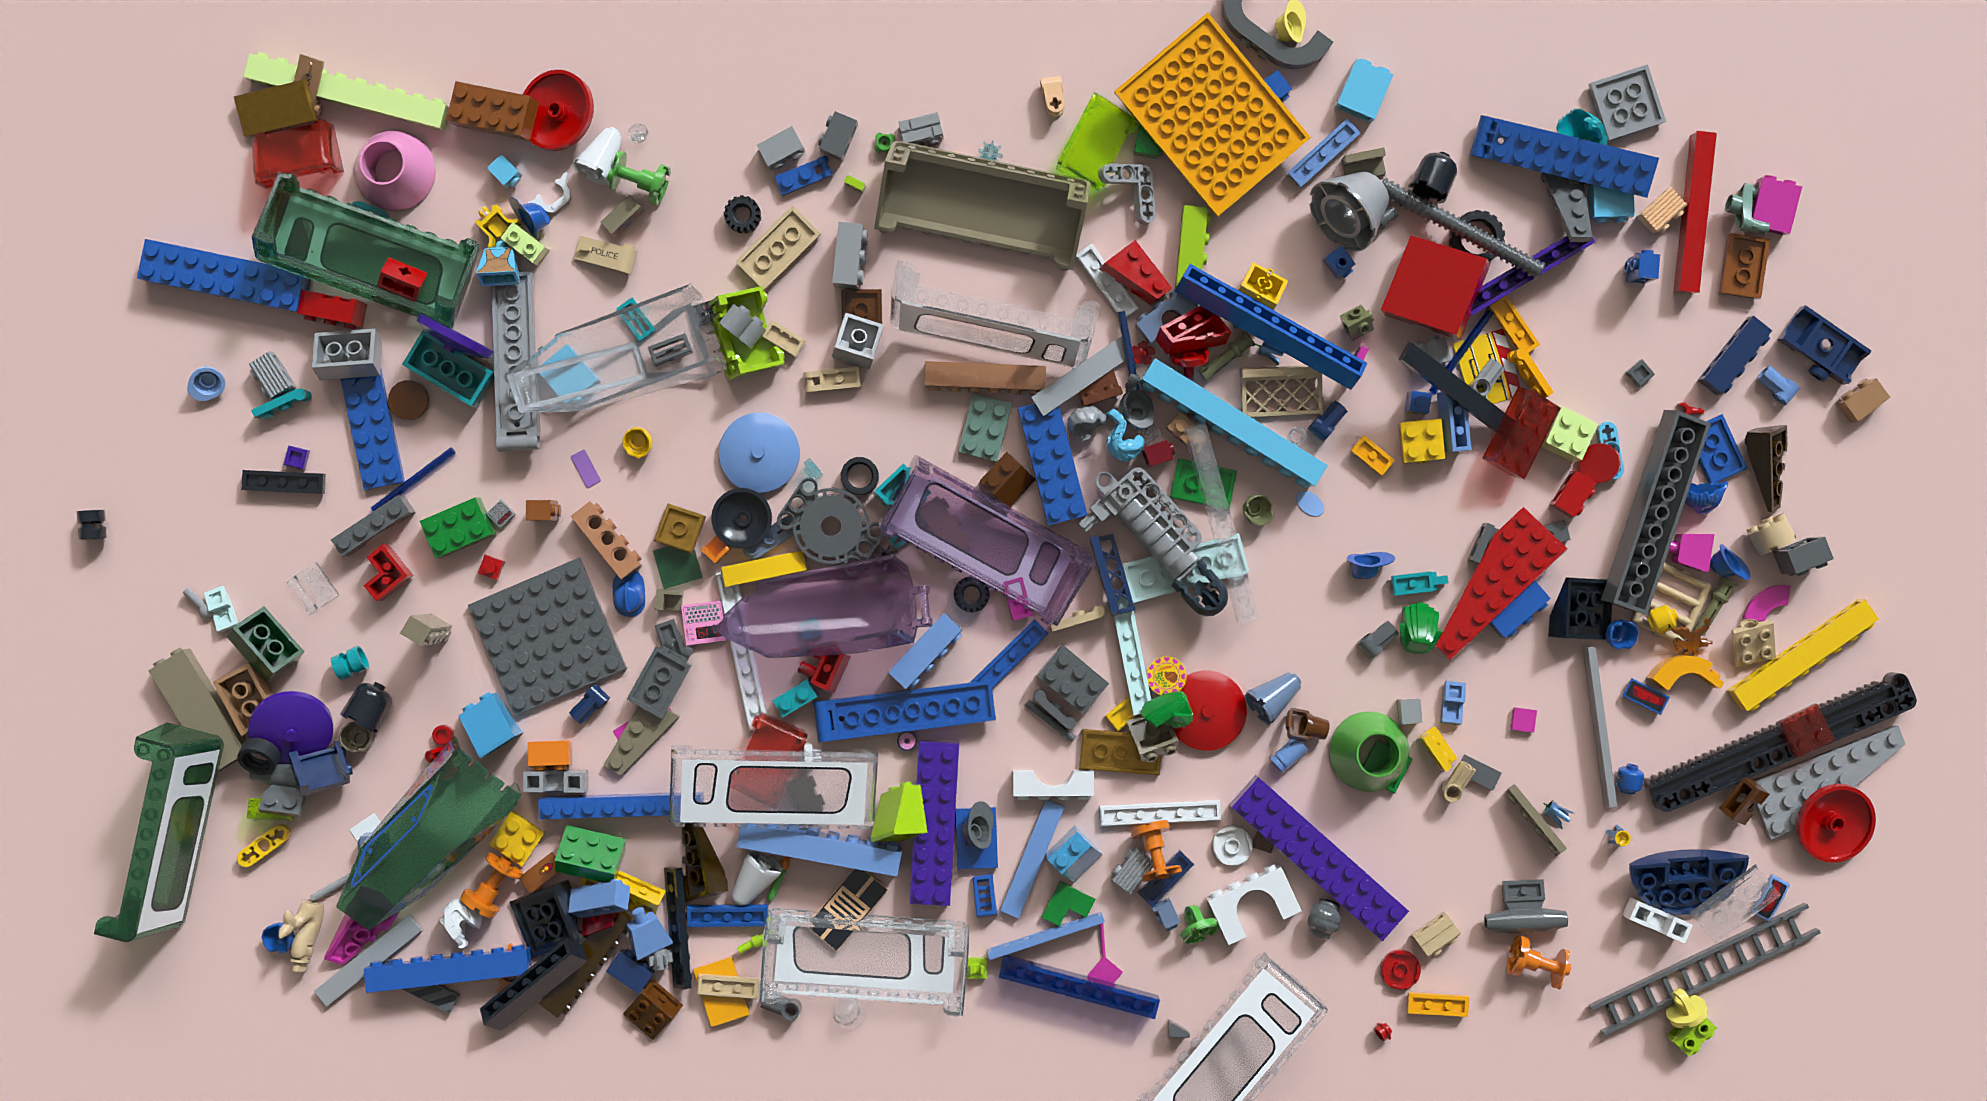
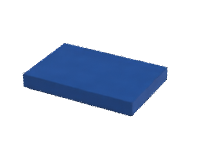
M1723 414L1707 420L1706 422L1711 423L1699 458V464L1708 483H1717L1748 469Z
M990 807L993 813L991 843L985 849L965 845L961 830L964 822L969 819L971 808H956L958 869L998 868L996 807Z

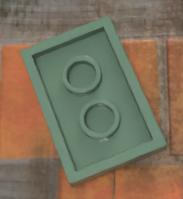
M973 394L958 452L997 462L1012 403Z

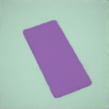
M584 449L571 456L587 488L601 481Z

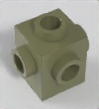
M1362 305L1340 315L1343 329L1352 341L1374 330L1372 324L1374 317L1370 310L1366 311Z

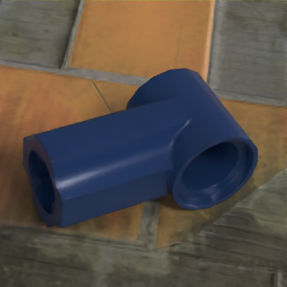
M1334 400L1324 413L1311 423L1308 429L1323 442L1334 431V427L1348 411L1341 403Z
M594 684L583 695L584 698L569 712L571 717L580 724H583L610 699L597 684Z

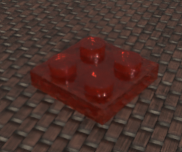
M1816 703L1779 720L1795 756L1798 758L1835 741L1819 705Z

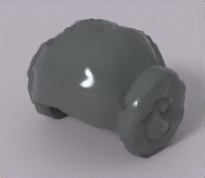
M1319 899L1318 903L1314 904L1308 917L1309 931L1319 938L1329 939L1331 934L1338 931L1339 923L1342 919L1339 912L1340 905L1329 899Z

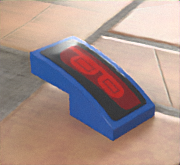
M1631 678L1623 694V697L1659 715L1662 714L1670 698Z

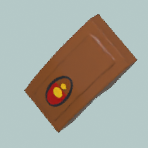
M553 852L527 870L519 879L530 894L558 873L555 872L556 856Z

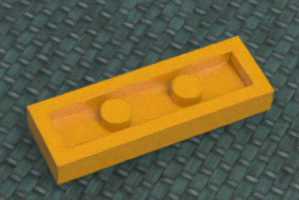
M1507 295L1488 307L1516 349L1524 348L1529 353L1540 345Z
M1408 992L1407 1013L1468 1017V995Z

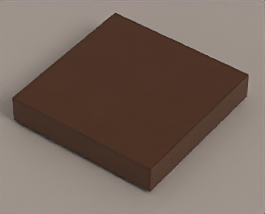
M882 289L841 290L842 322L846 312L882 324Z

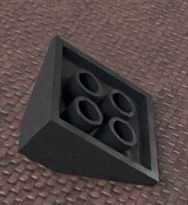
M1566 577L1549 616L1548 637L1606 640V629L1611 623L1612 604L1601 601L1607 580Z
M569 880L553 884L510 901L526 946L530 947L531 958L550 952L566 938L578 943L577 916L568 913L572 889Z

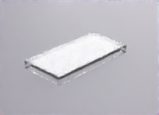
M1755 864L1692 910L1690 914L1711 939L1717 943L1780 897L1781 894Z

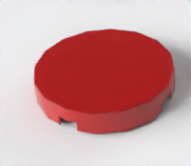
M1592 444L1587 448L1583 459L1579 461L1580 471L1595 483L1608 482L1620 471V455L1609 444Z
M1396 949L1387 953L1382 959L1380 974L1384 982L1391 988L1407 990L1419 980L1421 967L1417 958L1410 951Z

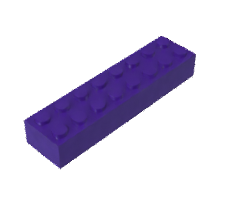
M919 740L916 785H921L928 833L913 838L910 904L950 906L959 742Z

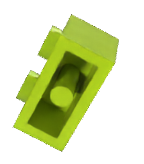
M1706 1017L1701 1024L1695 1027H1674L1666 1037L1690 1057L1700 1050L1701 1044L1705 1040H1709L1714 1035L1717 1027Z

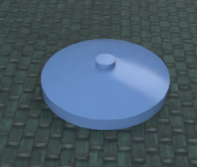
M750 413L736 419L726 429L720 441L719 459L725 475L737 487L748 488L758 493H766L779 489L792 478L799 464L800 447L794 431L782 419L768 413Z

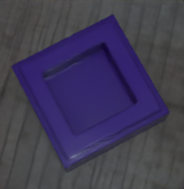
M288 445L283 465L305 470L310 450Z

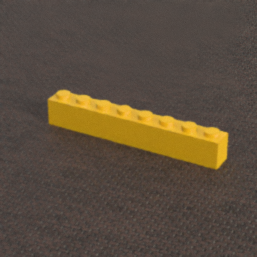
M1857 599L1776 655L1775 658H1772L1730 687L1727 691L1740 710L1753 711L1760 706L1759 703L1761 701L1774 697L1777 690L1790 686L1794 678L1807 674L1810 667L1823 663L1826 660L1825 657L1830 653L1835 654L1840 651L1843 644L1856 640L1859 633L1875 626L1874 623L1879 618L1865 599Z

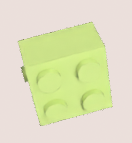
M1562 406L1554 410L1549 423H1546L1543 430L1545 432L1538 446L1576 463L1583 459L1598 423Z

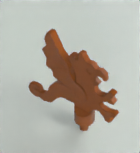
M1704 618L1703 623L1705 625L1697 628L1693 633L1688 627L1683 628L1682 626L1671 630L1681 637H1676V641H1673L1676 651L1680 652L1679 649L1687 648L1683 655L1687 654L1688 656L1689 652L1693 650L1692 656H1695V654H1699L1696 650L1698 647H1708V645L1713 644V641L1701 638V634L1710 627V618Z

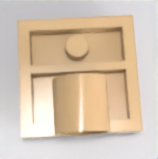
M1746 619L1740 623L1739 628L1731 630L1734 664L1737 667L1776 657L1774 623L1771 620L1759 622L1755 619Z

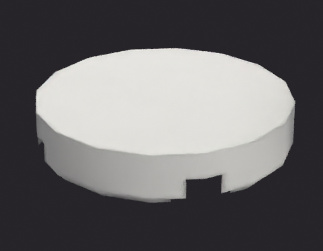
M1235 825L1221 828L1215 834L1212 841V848L1216 858L1229 866L1244 863L1253 849L1250 835L1243 828Z

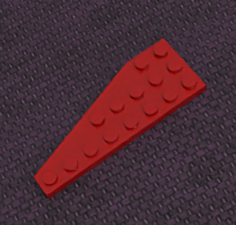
M1524 507L1494 534L1436 644V647L1450 661L1568 549Z

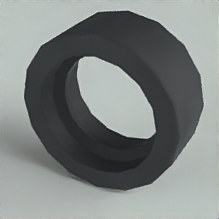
M854 457L843 465L841 481L849 492L856 495H865L877 486L879 471L871 460L865 457ZM857 464L867 466L872 473L870 483L863 488L854 487L848 479L849 470Z
M250 738L243 743L237 754V760L240 766L252 774L268 775L275 770L280 760V752L273 743L265 739ZM251 753L260 754L267 760L258 759L254 757Z

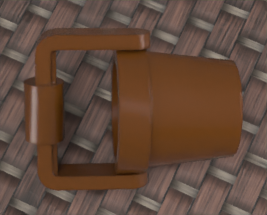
M1290 708L1287 712L1286 730L1289 739L1309 742L1310 739L1325 740L1327 738L1330 727L1328 720L1313 716L1307 710ZM1293 714L1302 716L1299 723V734L1293 733Z

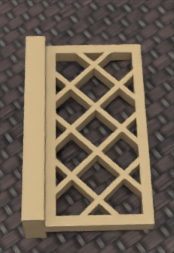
M1309 366L1240 368L1242 412L1249 417L1323 414L1322 374ZM1309 378H1317V387L1311 392L1304 384ZM1289 379H1295L1299 383L1292 393L1284 386ZM1269 380H1275L1279 384L1272 394L1264 387ZM1246 381H1255L1259 385L1252 395L1246 390ZM1301 387L1310 393L1303 402L1294 396ZM1263 388L1270 396L1261 404L1254 396ZM1281 388H1284L1290 395L1281 403L1274 395ZM1313 396L1318 401V409L1309 410L1304 404ZM1293 397L1300 405L1295 410H1288L1284 405ZM1271 398L1280 404L1275 411H1269L1264 407ZM1251 399L1260 405L1255 412H1247V404Z

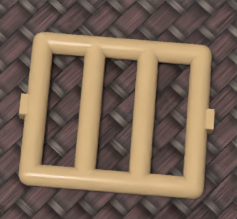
M1664 563L1662 571L1702 589L1696 600L1658 582L1656 590L1693 607L1689 618L1677 613L1679 617L1677 622L1685 625L1684 628L1688 627L1692 631L1712 586L1690 575L1691 572L1685 569L1679 570ZM1652 601L1650 609H1654L1662 605ZM1634 612L1631 617V621L1634 624L1651 631L1652 635L1659 638L1662 636L1671 641H1676V637L1681 638L1670 631L1662 634L1652 631L1649 622L1641 618L1642 614Z

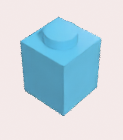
M502 154L487 167L506 188L516 186L522 176Z

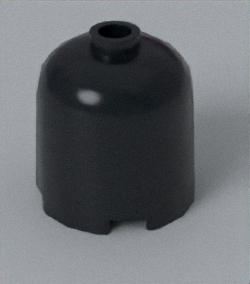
M1428 153L1418 165L1408 187H1412V193H1416L1417 197L1419 195L1422 196L1421 199L1423 200L1427 199L1428 201L1429 198L1436 199L1438 204L1444 203L1457 175L1456 163L1450 158L1448 153Z
M376 681L374 684L362 683L354 690L340 715L346 719L351 718L356 721L355 724L377 733L391 707L392 698L390 694L384 691L386 688L384 685Z

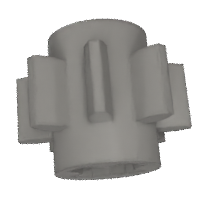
M664 947L648 955L647 962L649 966H653L654 970L667 969L668 962H673L672 952Z

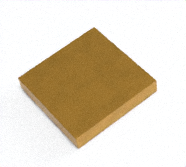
M667 503L654 542L693 554L706 516Z

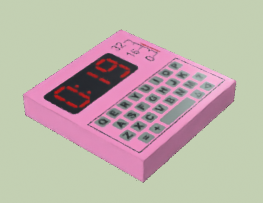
M722 601L681 606L686 645L727 640Z

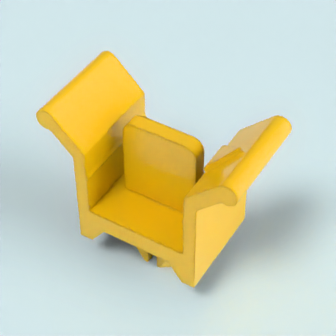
M497 204L491 206L492 212L487 207H482L481 209L487 216L479 210L478 214L483 220L475 221L489 236V248H495L497 239L487 228L498 238L508 229V226L500 216L510 225L512 222L518 226L522 225V222L517 218L514 220L508 219Z

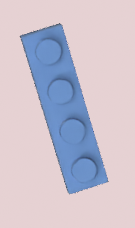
M1347 118L1290 169L1287 174L1301 188L1350 144L1360 132Z

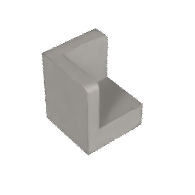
M1397 699L1398 723H1422L1420 699Z

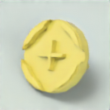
M1677 988L1671 993L1675 1003L1668 1006L1666 1014L1673 1026L1677 1028L1689 1026L1691 1028L1701 1024L1706 1019L1708 1007L1701 997L1696 995L1688 996L1681 988Z

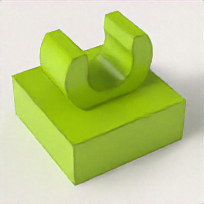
M967 957V979H987V957Z

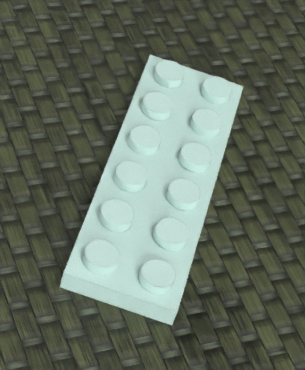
M1239 533L1199 543L1197 548L1193 550L1198 560L1202 559L1207 564V569H1211L1219 579L1249 572ZM1153 556L1122 564L1133 603L1175 592V589L1171 586L1175 580ZM1197 567L1193 569L1192 573L1194 575L1189 580L1183 578L1180 581L1187 588L1193 587L1198 580L1209 583V580L1200 574V570Z

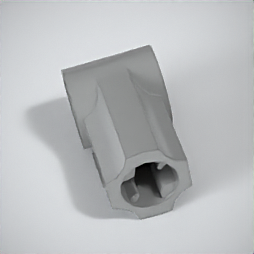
M1491 358L1469 386L1476 390L1477 383H1480L1483 386V391L1480 394L1485 396L1490 393L1491 387L1505 368L1498 361Z

